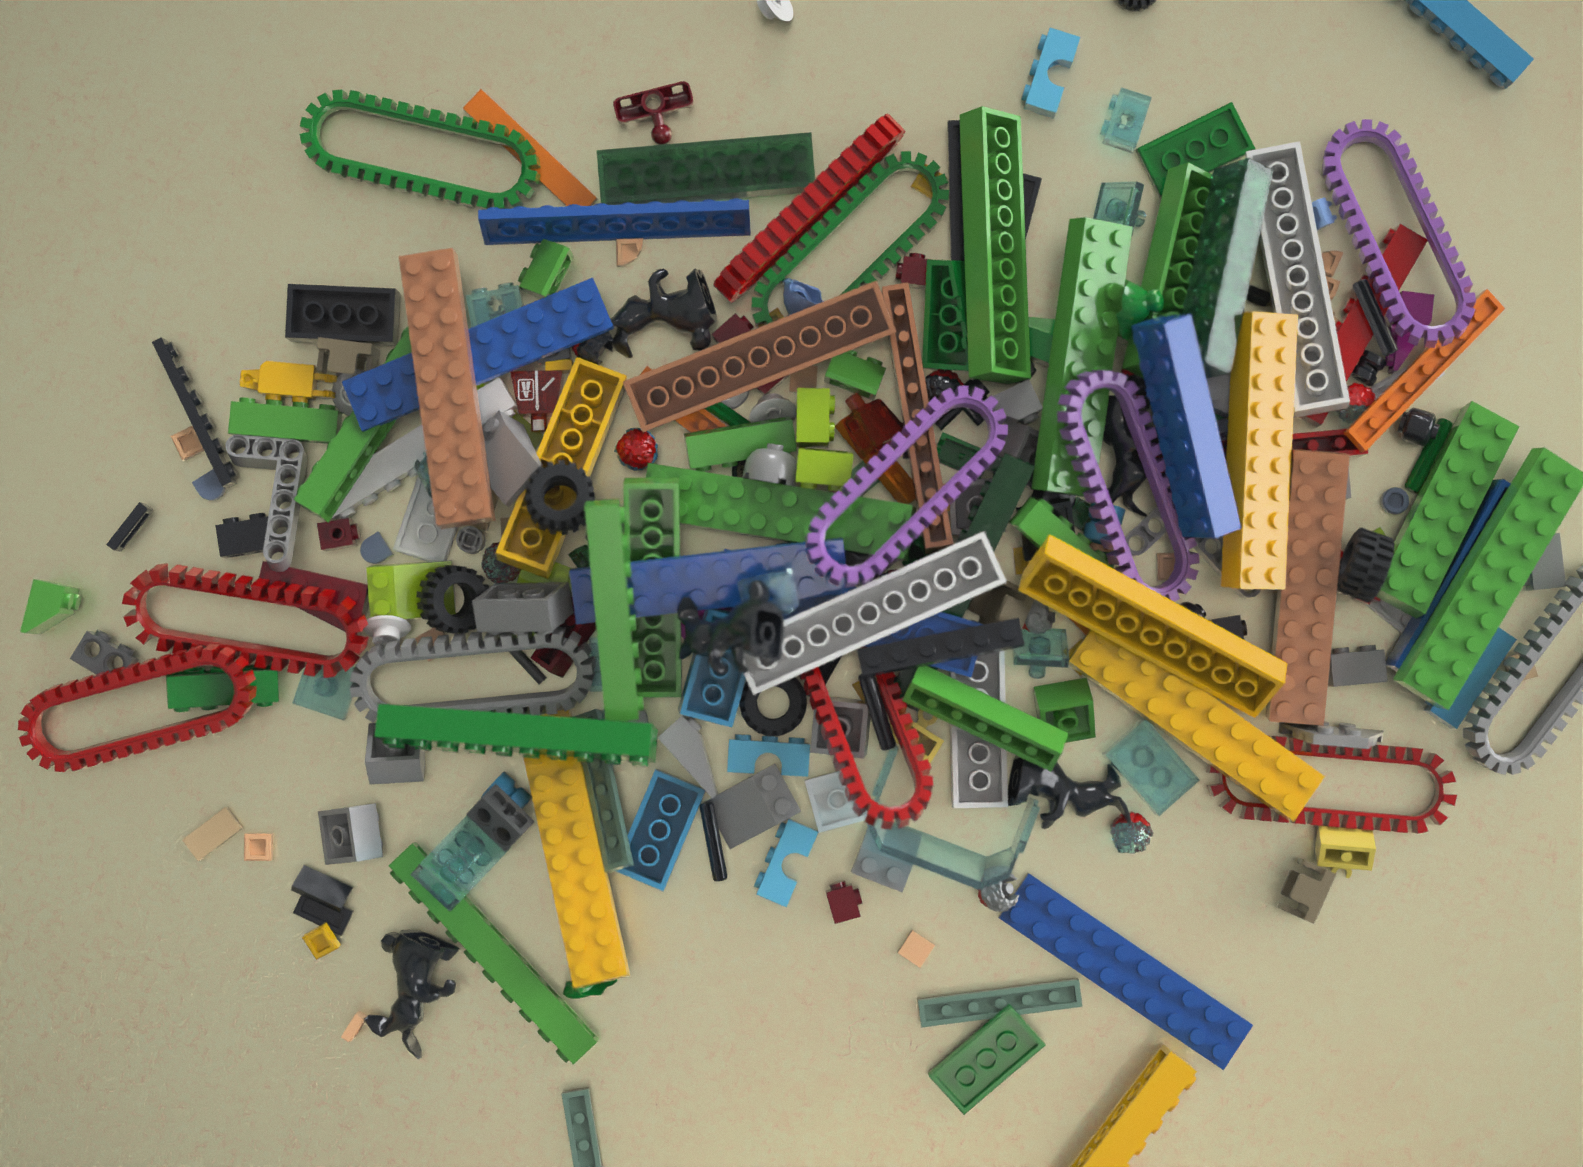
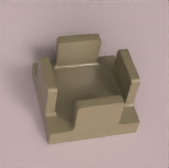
M318 337L317 348L319 349L316 371L320 374H326L328 366V371L336 373L337 377L340 374L354 375L356 369L365 370L366 372L375 368L377 361H379L380 350L373 344Z
M1007 581L991 591L988 590L973 597L967 610L979 615L980 619L977 623L981 624L1019 618L1022 630L1034 599L1018 591L1019 586Z
M1299 858L1297 863L1313 870L1312 875L1309 877L1290 870L1280 892L1282 895L1297 901V909L1295 910L1280 902L1277 907L1314 924L1336 874Z

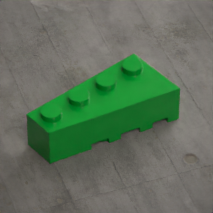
M927 259L922 353L923 368L969 371L965 261Z

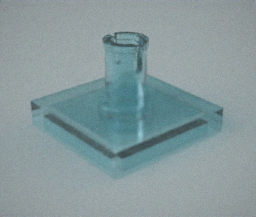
M1137 181L1101 183L1093 219L1132 226L1133 235L1134 226L1141 227L1145 222L1144 219L1138 218V216L1146 218V213L1138 210L1144 184Z
M1022 628L1024 647L1012 649L1014 665L1030 666L1029 676L1036 679L1045 677L1046 667L1068 668L1069 653L1066 629L1051 628L1045 633L1034 634Z
M321 665L322 669L314 677L303 675V670L292 703L345 720L353 698L349 688L353 683L350 681L355 667L352 666L346 672L342 668L335 677L323 678V665Z

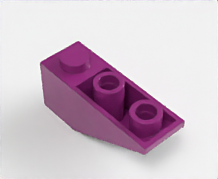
M1401 291L1400 295L1411 316L1419 323L1429 326L1432 321L1434 294ZM1400 320L1389 325V330L1398 350L1385 356V366H1388V374H1393L1399 370L1415 346L1408 342L1411 332L1406 333L1401 338L1395 331L1396 325Z

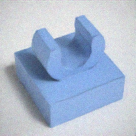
M1325 197L1312 202L1317 231L1334 223V220L1337 219L1336 215L1332 216L1329 208L1332 203L1327 201Z

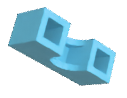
M1051 27L1047 35H1041L1037 50L1042 52L1039 60H1033L1029 75L1034 77L1031 86L1025 85L1021 100L1026 101L1023 109L1054 119L1064 87L1053 84L1048 78L1047 71L1053 66H1063L1070 69L1080 40L1079 36Z
M735 734V739H729L727 772L754 774L756 759L764 753H773L781 761V775L808 777L810 744L805 743V738L789 737V742H778V737L762 736V741L751 740V735Z
M788 819L787 823L781 822L775 837L779 838L776 849L770 847L764 861L769 863L765 873L760 872L754 887L759 888L756 895L787 907L797 880L788 877L783 872L782 861L791 853H798L808 857L817 837V830L792 819Z

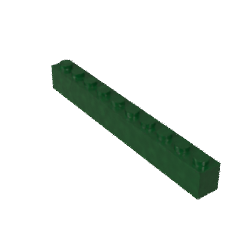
M1004 452L1002 457L997 456L991 467V470L995 473L991 481L985 480L979 492V495L983 496L979 506L973 505L967 519L971 521L968 530H961L955 544L985 532L994 552L1035 466L1007 452ZM972 598L941 612L963 618ZM927 665L930 668L938 670V668ZM917 668L902 670L898 676L895 675L893 684L898 682L901 690L899 699L904 697ZM906 703L908 708L918 712V708Z

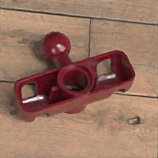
M681 81L616 98L613 106L617 121L620 124L652 118L654 128L651 132V138L656 144L665 145L670 142L672 131L669 126L664 124L662 115L678 111L682 108H690L693 105V96L689 83ZM682 85L683 92L673 94L672 88ZM630 99L632 105L621 107L620 101ZM651 99H658L661 101V104L657 109H649L646 106L647 102Z

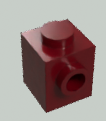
M909 253V257L904 256L903 263H897L895 279H901L900 284L909 283V288L926 290L927 259H925V255Z
M346 518L330 521L329 523H317L321 550L331 551L357 546L356 540L360 539L358 524H354L352 519Z
M845 880L830 884V890H826V895L834 923L837 924L861 917L858 905L863 903L859 889H853L852 884L846 885Z

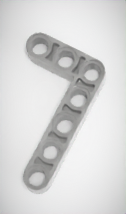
M241 434L233 435L227 440L225 448L234 465L276 470L263 555L273 571L283 572L290 567L293 557L300 505L294 498L297 495L298 488L304 483L307 466L306 453L302 444L295 439ZM240 447L245 448L244 452L240 454L234 453ZM272 450L270 455L261 456L263 451ZM292 452L299 453V455L293 459L287 458L288 455ZM295 477L292 483H283L286 478ZM291 502L288 508H279L282 503ZM280 527L288 528L283 534H275L276 530ZM277 552L284 553L278 560L271 559Z
M1158 506L1125 535L1128 547L1129 539L1133 536L1138 537L1142 542L1139 551H1134L1129 547L1132 556H1138L1146 552L1167 532ZM1151 518L1158 519L1161 523V530L1158 533L1152 532L1148 527ZM1221 536L1218 538L1195 537L1197 546L1193 548L1221 577L1223 538ZM1208 539H1212L1217 543V551L1214 554L1207 552L1205 549V542ZM1231 588L1242 598L1255 597L1262 590L1254 589L1251 593H1246L1243 589Z

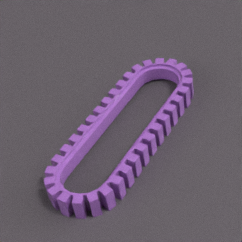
M1362 119L1359 129L1355 121L1345 124L1344 131L1338 129L1332 135L1331 142L1328 141L1323 157V175H1327L1325 184L1328 191L1333 190L1332 199L1335 206L1340 204L1338 212L1341 219H1347L1345 227L1348 234L1354 233L1352 243L1355 249L1361 248L1359 258L1362 264L1368 263L1365 271L1369 279L1374 278L1372 286L1375 293L1382 292L1379 298L1383 309L1389 307L1386 313L1387 319L1390 324L1400 320L1396 325L1395 331L1401 338L1406 333L1411 332L1408 342L1415 346L1418 345L1421 338H1424V348H1435L1438 339L1442 347L1452 343L1454 337L1458 339L1465 332L1473 317L1476 297L1475 292L1469 293L1473 283L1469 276L1462 278L1466 271L1462 261L1456 263L1459 256L1455 246L1449 248L1452 239L1448 231L1442 233L1445 224L1441 216L1435 218L1438 209L1434 201L1428 203L1431 194L1427 187L1422 188L1424 179L1421 173L1415 174L1417 164L1414 158L1408 159L1410 150L1407 143L1399 145L1402 136L1395 129L1386 135L1389 125L1379 121L1376 129H1372V120ZM1361 142L1373 143L1382 148L1389 157L1454 296L1456 312L1453 318L1445 324L1438 326L1423 325L1416 321L1408 312L1342 169L1341 155L1351 145Z
M1109 370L1085 371L1077 375L1078 380H1071L1065 387L1071 395L1061 394L1058 404L1067 407L1065 411H1057L1058 422L1068 423V426L1060 429L1063 439L1073 440V442L1065 445L1068 455L1079 456V458L1071 461L1074 471L1085 472L1077 477L1079 484L1082 487L1091 488L1083 492L1086 502L1096 503V505L1089 508L1091 516L1102 519L1094 523L1098 533L1107 535L1100 539L1102 546L1105 549L1113 550L1106 554L1109 564L1118 565L1114 570L1175 602L1180 599L1178 593L1186 594L1192 587L1186 581V578L1196 580L1198 570L1190 568V565L1199 564V553L1189 551V549L1197 546L1195 537H1182L1179 529L1176 508L1172 504L1171 489L1167 488L1170 486L1169 479L1166 473H1161L1166 468L1164 458L1155 457L1162 452L1159 448V443L1150 442V440L1158 437L1155 427L1144 426L1152 421L1148 411H1138V409L1146 406L1144 397L1133 395L1139 388L1133 381H1126L1127 376L1120 372ZM1104 387L1115 394L1120 403L1174 550V570L1169 579L1161 585L1150 587L1143 582L1138 574L1083 426L1081 416L1083 403L1087 396L1098 388Z
M958 386L954 393L951 388L941 392L938 399L934 397L927 404L925 410L922 409L913 421L910 420L904 426L902 432H898L891 439L889 445L886 444L877 456L875 455L868 461L865 468L862 467L855 474L853 480L850 479L843 486L841 491L847 497L840 491L831 497L829 503L835 509L827 502L819 509L817 515L820 518L814 516L808 528L810 532L807 533L805 547L812 548L807 553L810 564L820 561L814 571L821 578L830 571L832 573L828 582L838 586L843 576L845 577V587H856L858 576L862 584H865L875 576L872 569L880 575L887 568L888 562L892 563L901 551L903 552L913 539L915 540L924 531L925 527L928 528L936 517H939L948 505H951L960 493H963L995 461L996 456L999 455L1005 444L1004 439L1008 435V425H1003L1007 418L1003 408L993 412L998 401L992 395L985 401H982L985 391L975 387L971 396H969L968 386ZM958 407L970 408L981 414L988 428V438L984 447L869 560L861 565L849 567L840 565L831 559L824 544L825 532L829 526L939 418L949 410Z

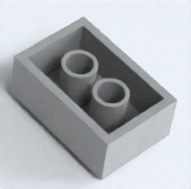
M569 582L495 583L472 601L477 632H488L489 635H499L503 632H513L514 635H522L528 632H538L539 635L550 634L574 613Z

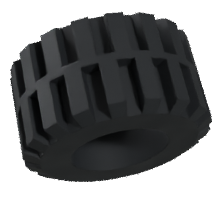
M559 460L557 465H553V461L547 462L546 468H543L542 465L538 467L537 474H531L529 477L530 483H527L525 488L527 510L531 515L534 524L538 523L541 530L545 531L548 529L550 534L556 535L557 531L561 532L562 535H568L567 531L573 530V533L578 531L580 525H586V501H595L594 487L592 486L590 476H586V471L583 468L577 469L575 463L570 462L569 465H565V460ZM555 486H567L576 493L577 499L571 507L565 510H554L545 504L544 496Z
M1360 527L1351 536L1340 560L1337 591L1368 603L1371 602L1381 590L1388 575L1394 555V540Z
M454 565L437 567L434 569L435 572H429L426 575L428 580L421 581L419 585L423 588L422 592L417 591L416 596L421 598V602L417 603V608L423 609V612L420 614L422 619L428 620L426 624L441 632L464 634L468 633V629L475 630L477 627L472 601L489 588L488 584H483L484 577L476 575L477 571L474 569ZM456 583L463 591L464 603L459 612L450 615L444 606V595L446 590Z
M796 677L775 685L783 689L789 697L787 712L776 719L767 718L761 714L757 706V699L760 693L753 695L748 682H746L739 701L741 715L746 724L755 732L771 737L781 736L794 730L801 723L807 708L805 690Z

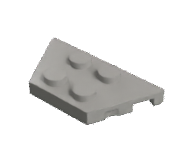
M1325 721L1324 726L1284 722L1279 724V733L1292 734L1293 738L1311 744L1362 749L1371 748V746L1377 745V742H1382L1384 732L1383 730L1356 728L1355 724L1340 723L1339 727L1329 726V722Z

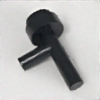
M969 379L964 384V386H968L969 396H971L976 387L985 391L982 401L988 398L987 395L990 391L980 380ZM958 407L946 412L934 424L942 431L962 411L977 426L984 419L981 414L973 409Z

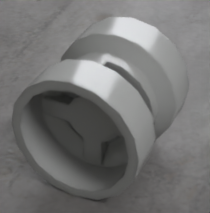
M467 526L458 532L456 542L462 551L468 554H476L485 547L486 538L484 533L478 528Z

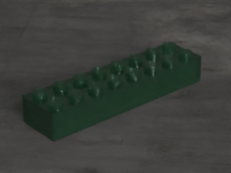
M811 132L596 150L601 203L607 205H621L625 202L648 204L652 201L675 203L679 200L698 202L706 199L722 200L802 193L804 188L815 181Z
M1250 158L1214 169L1210 179L1209 195L1205 202L1206 209L1200 226L1199 241L1194 253L1195 259L1192 273L1189 276L1187 296L1183 303L1184 310L1182 315L1191 314L1206 379L1231 373L1273 175V169Z

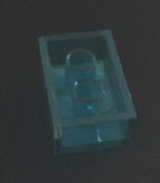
M1147 719L1139 720L1102 753L1150 810L1158 816L1200 781Z
M466 816L410 875L451 912L506 852Z

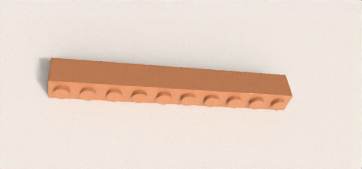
M909 283L882 286V295L897 331L888 335L903 427L910 420L913 421L922 409L925 410L929 403ZM933 425L907 450L918 511L943 487ZM947 508L939 517H936L928 528L925 527L922 532L925 554L937 553L953 545Z

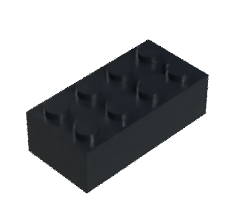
M288 284L285 338L291 342L317 343L318 337L379 346H396L399 330L400 292L396 288Z

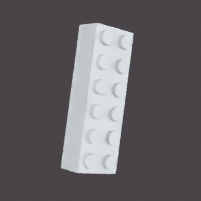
M1004 651L979 655L971 678L949 671V677L1006 703ZM950 724L952 808L1008 807L1007 751Z

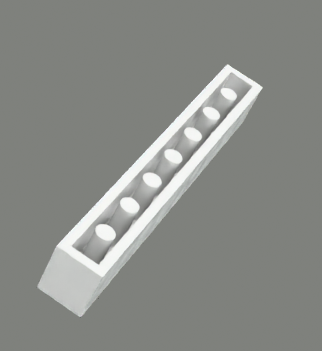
M498 377L477 390L482 429L485 427L486 422L494 417L499 410L510 417L515 415L514 410L519 406L501 378ZM422 425L373 454L371 460L332 518H349L356 513L354 509L359 505L364 504V506L375 502L378 499L377 494L385 489L387 492H390L401 485V479L408 475L410 478H413L424 471L423 466L427 464Z

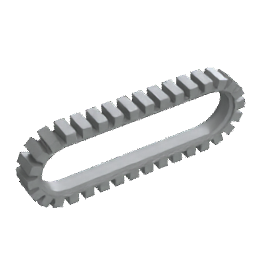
M1583 566L1576 570L1580 579L1570 576L1564 583L1570 591L1560 589L1554 596L1560 604L1549 603L1544 609L1550 616L1549 619L1539 616L1534 622V625L1540 631L1536 632L1529 629L1525 634L1524 638L1530 644L1527 646L1518 643L1513 651L1520 657L1516 659L1508 656L1503 665L1509 671L1498 670L1493 678L1499 682L1498 686L1488 683L1482 690L1489 696L1488 699L1478 696L1473 702V705L1479 710L1478 713L1474 714L1469 711L1467 713L1465 721L1473 725L1472 727L1463 728V738L1470 741L1465 744L1467 752L1474 756L1472 759L1487 769L1506 775V772L1513 775L1521 773V767L1527 770L1535 765L1531 755L1542 758L1547 752V749L1541 745L1542 742L1552 745L1556 740L1557 736L1551 730L1554 728L1563 731L1568 724L1561 717L1565 715L1572 718L1578 711L1572 703L1583 704L1582 662L1522 742L1513 751L1505 754H1496L1490 747L1488 731L1494 717L1583 602Z
M561 626L555 628L552 635H539L538 632H535L533 636L532 632L517 635L518 638H516L513 632H503L500 637L501 639H499V635H489L487 632L484 641L482 632H471L467 643L465 633L455 634L451 642H449L448 635H440L435 640L434 646L432 636L422 637L417 645L415 638L405 639L401 647L399 640H390L385 647L380 643L373 646L369 652L366 651L352 671L350 681L353 683L349 689L351 697H358L354 703L358 711L361 712L369 708L370 710L365 718L374 723L377 719L378 704H387L374 694L370 685V675L380 665L518 650L556 648L567 653L574 661L577 669L576 680L568 688L558 691L403 706L495 712L496 710V712L510 713L512 708L514 714H525L529 707L530 715H541L544 705H546L547 714H557L561 705L564 711L574 708L576 701L581 703L587 696L596 674L594 672L596 662L595 656L589 657L592 649L587 641L577 646L581 636L572 631L569 637L566 638V627Z

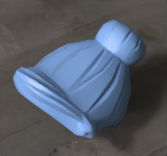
M791 278L782 280L784 285V304L788 312L787 316L824 302L821 299V291L818 288Z

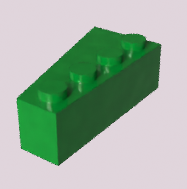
M254 664L245 666L242 669L243 672L249 670L254 672L256 679L249 685L257 686L256 696L251 701L259 707L272 706L273 702H279L278 671L270 670L272 664H269L265 669L254 667ZM197 666L166 675L168 709H174L175 712L190 711L191 707H201L202 710L218 709V706H230L233 701V682L229 675L219 667L213 666L210 670H205L203 667Z

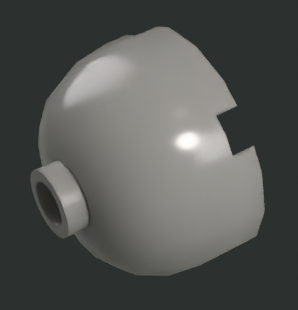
M767 443V448L756 449L749 455L744 467L743 478L796 486L797 463L791 454L783 451L782 445Z

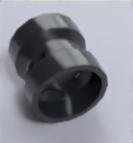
M1365 350L1351 376L1365 385L1373 386L1377 380L1376 375L1378 371L1383 370L1386 361L1379 355Z

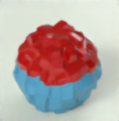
M630 428L618 440L614 452L617 453V458L623 466H627L633 471L644 470L648 467V463L653 464L657 460L658 444L650 432H642L640 428Z

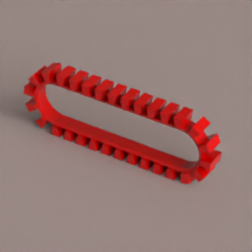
M168 563L157 564L149 571H143L130 582L134 587L123 595L122 604L135 606V609H132L123 616L126 626L128 627L139 621L145 630L135 638L144 645L153 636L158 637L156 651L167 652L173 647L172 653H176L184 649L188 651L192 647L202 645L204 649L209 644H220V651L225 647L236 651L232 659L233 661L243 656L248 662L246 666H249L255 660L254 667L265 669L272 662L270 670L282 671L289 664L287 672L298 674L305 667L303 675L314 677L322 669L321 665H323V678L335 677L342 668L345 672L349 670L361 658L357 654L360 655L366 649L369 637L356 635V632H361L368 625L365 614L352 620L347 612L356 602L347 596L339 606L332 603L336 590L324 589L318 594L319 587L308 586L301 592L303 585L291 583L285 589L286 582L276 580L268 587L270 579L258 578L252 583L253 577L242 575L236 580L237 574L225 573L219 578L220 571L209 570L203 575L204 569L193 567L187 572L188 566L176 565L168 571ZM163 585L323 611L334 615L342 623L346 632V645L344 650L338 654L322 655L165 629L156 624L149 616L146 608V597L150 588Z
M1272 736L1273 740L1285 748L1287 737ZM1288 737L1289 751L1294 755L1417 765L1431 775L1435 784V797L1432 804L1426 811L1418 815L1407 816L1303 807L1296 819L1290 821L1291 823L1306 824L1304 812L1306 811L1310 812L1307 824L1323 826L1322 813H1327L1324 825L1340 827L1338 814H1342L1344 816L1341 827L1357 829L1356 816H1361L1358 824L1359 829L1408 833L1407 820H1412V833L1419 834L1429 832L1424 821L1425 818L1430 817L1435 825H1441L1448 819L1446 815L1437 810L1441 802L1455 806L1457 795L1444 794L1443 784L1456 782L1453 771L1446 770L1440 775L1436 772L1435 769L1445 761L1436 753H1430L1426 762L1423 763L1420 762L1423 752L1421 748L1390 746L1391 759H1388L1386 756L1389 746L1386 745L1373 746L1374 757H1369L1371 748H1356L1357 756H1353L1354 748L1340 747V754H1335L1337 746L1323 745L1324 753H1318L1320 745L1306 742V752L1301 751L1303 740ZM1407 748L1408 760H1403ZM1209 764L1207 765L1206 772L1219 773L1220 783L1207 785L1210 796L1215 797L1224 792L1228 797L1218 807L1226 813L1232 814L1236 804L1243 805L1240 818L1255 820L1253 807H1259L1256 820L1272 822L1271 809L1267 805L1239 800L1229 790L1226 776ZM1275 812L1273 821L1289 823L1288 820ZM1373 817H1377L1375 829L1373 826ZM1390 819H1394L1392 830L1390 827Z

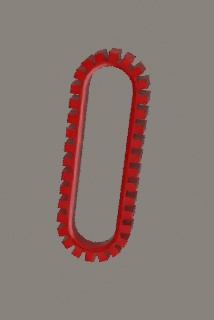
M888 113L877 119L874 124L872 123L862 135H859L852 142L849 148L847 147L837 159H834L828 165L825 171H822L816 177L813 183L804 188L803 192L800 195L798 194L791 201V204L779 213L776 219L770 221L763 231L761 230L754 237V240L742 249L740 254L736 255L729 262L730 264L715 279L713 286L730 303L742 297L746 291L755 286L759 279L763 278V274L770 267L773 268L782 256L785 257L787 255V251L794 244L797 245L799 243V239L806 232L809 233L811 231V227L816 222H821L823 216L830 209L833 210L835 204L842 197L845 198L847 192L853 186L857 187L860 179L866 174L869 175L871 169L887 157L886 155L897 146V143L903 138L906 131Z
M209 644L204 649L202 645L195 646L188 651L184 649L177 651L173 655L171 653L166 654L158 659H148L141 664L137 662L130 664L126 668L124 666L115 668L111 672L108 670L96 676H86L79 681L78 679L72 680L64 685L61 683L44 690L32 698L20 713L24 717L18 720V730L26 731V733L21 735L19 740L22 747L30 744L33 746L26 753L32 761L40 755L42 756L39 766L48 770L54 765L55 772H65L69 768L73 772L84 768L86 765L87 767L95 766L101 761L103 763L110 762L117 757L121 759L128 757L132 753L134 755L143 753L148 748L149 750L158 749L164 744L165 746L173 745L179 740L184 742L191 740L194 736L199 738L206 736L210 732L212 734L221 732L227 726L228 728L243 718L252 707L253 702L251 700L256 696L257 686L249 684L256 678L253 670L242 671L248 664L243 656L235 661L232 660L236 652L235 650L225 647L220 651V644ZM201 665L219 667L229 675L233 682V701L224 710L72 751L57 749L46 740L42 733V717L51 706Z
M816 667L800 674V679H805L803 687L806 694H811L809 702L812 710L816 709L815 718L818 725L822 724L821 733L824 741L828 740V752L830 756L834 755L833 765L835 770H840L838 778L841 786L846 785L844 792L848 802L855 800L852 810L858 817L867 811L864 822L871 826H874L877 819L880 818L881 829L891 830L894 820L898 829L908 826L910 819L915 822L920 818L923 810H926L934 786L933 776H929L931 771L929 760H923L925 755L922 743L917 744L919 739L916 728L911 729L913 724L910 713L905 714L907 709L906 702L902 701L903 698L899 699L901 690L898 682L893 684L894 672L876 675L875 679L888 718L913 778L915 788L914 794L908 802L894 807L878 804L867 793L819 668Z

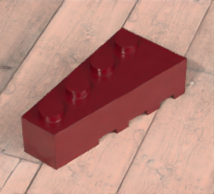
M266 561L262 562L259 578L270 579L268 587L276 580L286 582L285 589L291 583L303 585L301 592L308 586L319 587L318 594L324 589L336 590L332 603L339 606L349 596L356 602L347 612L352 620L363 614L366 617L369 607L368 584L292 567L283 572H276L269 567ZM299 608L345 632L344 626L334 615L323 611ZM363 630L356 632V635L362 636Z

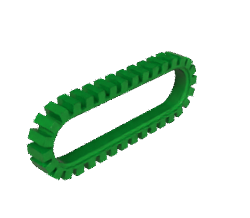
M342 89L332 90L333 100L327 93L318 96L317 99L321 107L318 108L311 102L306 111L313 116L312 119L305 117L301 119L300 127L308 131L300 134L301 144L307 147L304 150L305 153L320 168L327 172L331 170V173L339 177L346 178L347 175L352 180L362 182L363 178L369 184L378 185L379 182L383 187L394 189L395 186L398 190L410 193L413 183L412 192L416 195L426 197L429 187L428 195L433 199L442 200L444 191H446L444 196L446 201L458 204L460 195H462L460 202L464 206L474 208L477 198L476 206L480 210L490 208L492 202H494V207L499 209H508L507 201H509L513 208L521 206L523 202L519 195L523 194L526 198L530 199L535 192L528 183L539 184L541 175L537 171H533V169L541 168L538 156L533 154L536 150L527 139L525 140L521 133L514 129L508 137L509 129L505 125L496 124L494 133H492L493 125L490 122L480 120L478 129H476L477 122L475 119L463 116L462 125L460 126L461 118L457 114L447 112L444 122L445 114L440 110L431 109L428 118L429 111L423 106L415 105L412 114L413 107L409 103L399 101L397 106V103L392 99L383 97L381 102L375 95L366 93L365 97L361 92L350 90L348 97V94ZM341 109L363 112L505 145L518 153L522 163L521 175L518 182L507 191L501 193L486 192L336 157L329 154L323 148L320 130L324 120L333 112Z
M901 151L900 162L897 161L894 153L885 157L884 164L887 169H884L877 163L870 171V174L875 178L874 181L867 174L859 180L858 186L863 190L862 193L853 186L846 195L851 203L848 204L842 197L835 204V209L840 214L837 216L830 209L823 216V221L828 225L826 228L819 221L811 227V232L816 236L814 240L806 232L799 239V244L804 249L801 251L794 244L787 251V255L792 261L789 263L782 256L775 263V267L780 271L778 275L771 267L763 274V278L769 284L767 286L758 281L754 289V294L762 297H752L751 310L760 311L752 314L755 325H766L774 322L768 311V301L773 291L782 283L783 279H786L889 177L902 171L916 172L921 174L930 185L932 199L929 207L840 295L857 289L862 284L867 285L877 281L872 276L873 273L880 279L885 277L890 269L884 263L887 261L894 268L902 258L896 251L899 250L906 256L913 249V245L908 239L911 238L918 244L925 237V233L920 227L922 226L929 233L937 225V221L932 216L941 220L946 210V206L942 204H947L949 200V190L942 189L947 187L948 184L945 173L934 176L941 167L934 160L927 167L924 166L927 156L919 152L915 162L911 161V151Z

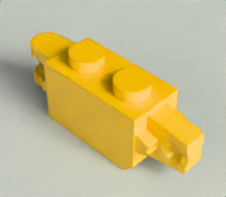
M265 361L260 365V369L241 370L240 387L258 391L259 394L265 396V400L281 401L282 397L292 398V402L308 403V399H335L336 392L317 390L318 381L326 383L337 382V376L320 374L316 371L317 367L315 365Z

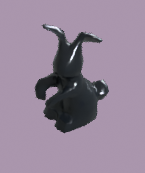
M663 268L653 272L648 280L650 299L644 300L634 295L628 298L623 307L610 318L613 327H618L613 338V347L616 351L627 358L633 357L627 337L643 330L651 323H663L681 333H691L690 345L693 350L701 351L708 348L711 344L709 328L717 322V314L705 276L700 269L697 270L695 268L686 276L688 281L687 289L668 294L663 290L660 281L669 274L668 271Z
M1109 395L1103 441L1113 450L1116 464L1112 472L1111 486L1107 490L1112 504L1122 495L1123 505L1130 511L1146 517L1147 514L1141 511L1133 502V493L1145 481L1147 476L1138 456L1120 403L1115 395ZM1139 395L1144 397L1146 406L1138 409V411H1146L1150 407V400L1147 395ZM1156 437L1150 440V442L1159 443V438Z
M760 580L749 583L747 587L749 598L737 604L727 616L713 623L700 620L695 603L690 597H683L677 608V618L685 625L686 637L680 647L679 659H685L692 652L694 655L708 656L709 666L717 673L726 671V667L722 664V656L727 648H730L733 665L740 673H748L749 671L743 661V651L755 658L761 659L763 657L773 663L779 662L782 655L785 626L782 611L769 601L770 593L767 585Z
M1017 755L1015 756L1008 785V806L1021 805V803L1027 802L1029 794L1046 798L1049 802V813L1040 814L1041 819L1044 821L1041 825L1042 829L1049 828L1057 819L1063 816L1067 803L1076 815L1084 818L1108 805L1116 806L1128 823L1131 822L1128 807L1121 797L1110 794L1121 787L1120 777L1111 764H1107V779L1104 782L1087 781L1080 783L1070 779L1058 762H1056L1050 772Z
M401 930L400 933H387L381 940L382 949L385 952L392 953V963L397 973L398 999L391 1007L389 1018L379 1015H368L365 1018V1022L371 1031L380 1037H384L393 1031H400L402 1033V1041L407 1050L417 1059L422 1058V1050L418 1040L413 1035V1030L423 1021L424 1003L434 1002L440 997H448L455 993L456 982L449 979L445 982L444 987L438 986L432 982L431 975L439 959L451 960L460 948L435 935L420 930Z

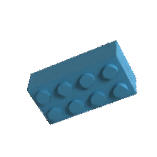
M717 608L706 609L702 620L713 623L727 616L730 612ZM727 648L722 656V664L726 667V671L723 673H717L709 666L708 656H698L693 653L678 707L680 714L733 727L746 677L744 673L738 672L734 667L730 648Z
M655 769L628 833L634 865L617 870L616 872L664 891L706 791L700 786L662 770Z

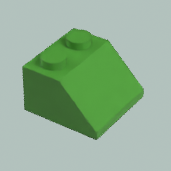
M543 239L541 244L536 243L530 254V258L533 260L529 268L524 267L518 278V282L521 283L520 289L538 299L556 293L574 258L570 248Z
M853 350L832 357L824 382L874 401L886 368L882 367L883 362L868 357L867 360L856 357L858 353Z
M33 579L20 632L42 634L72 616L74 610H78L80 606V589L50 581Z
M1087 678L1034 687L1037 719L1067 732L1068 736L1065 743L1096 737L1093 697Z

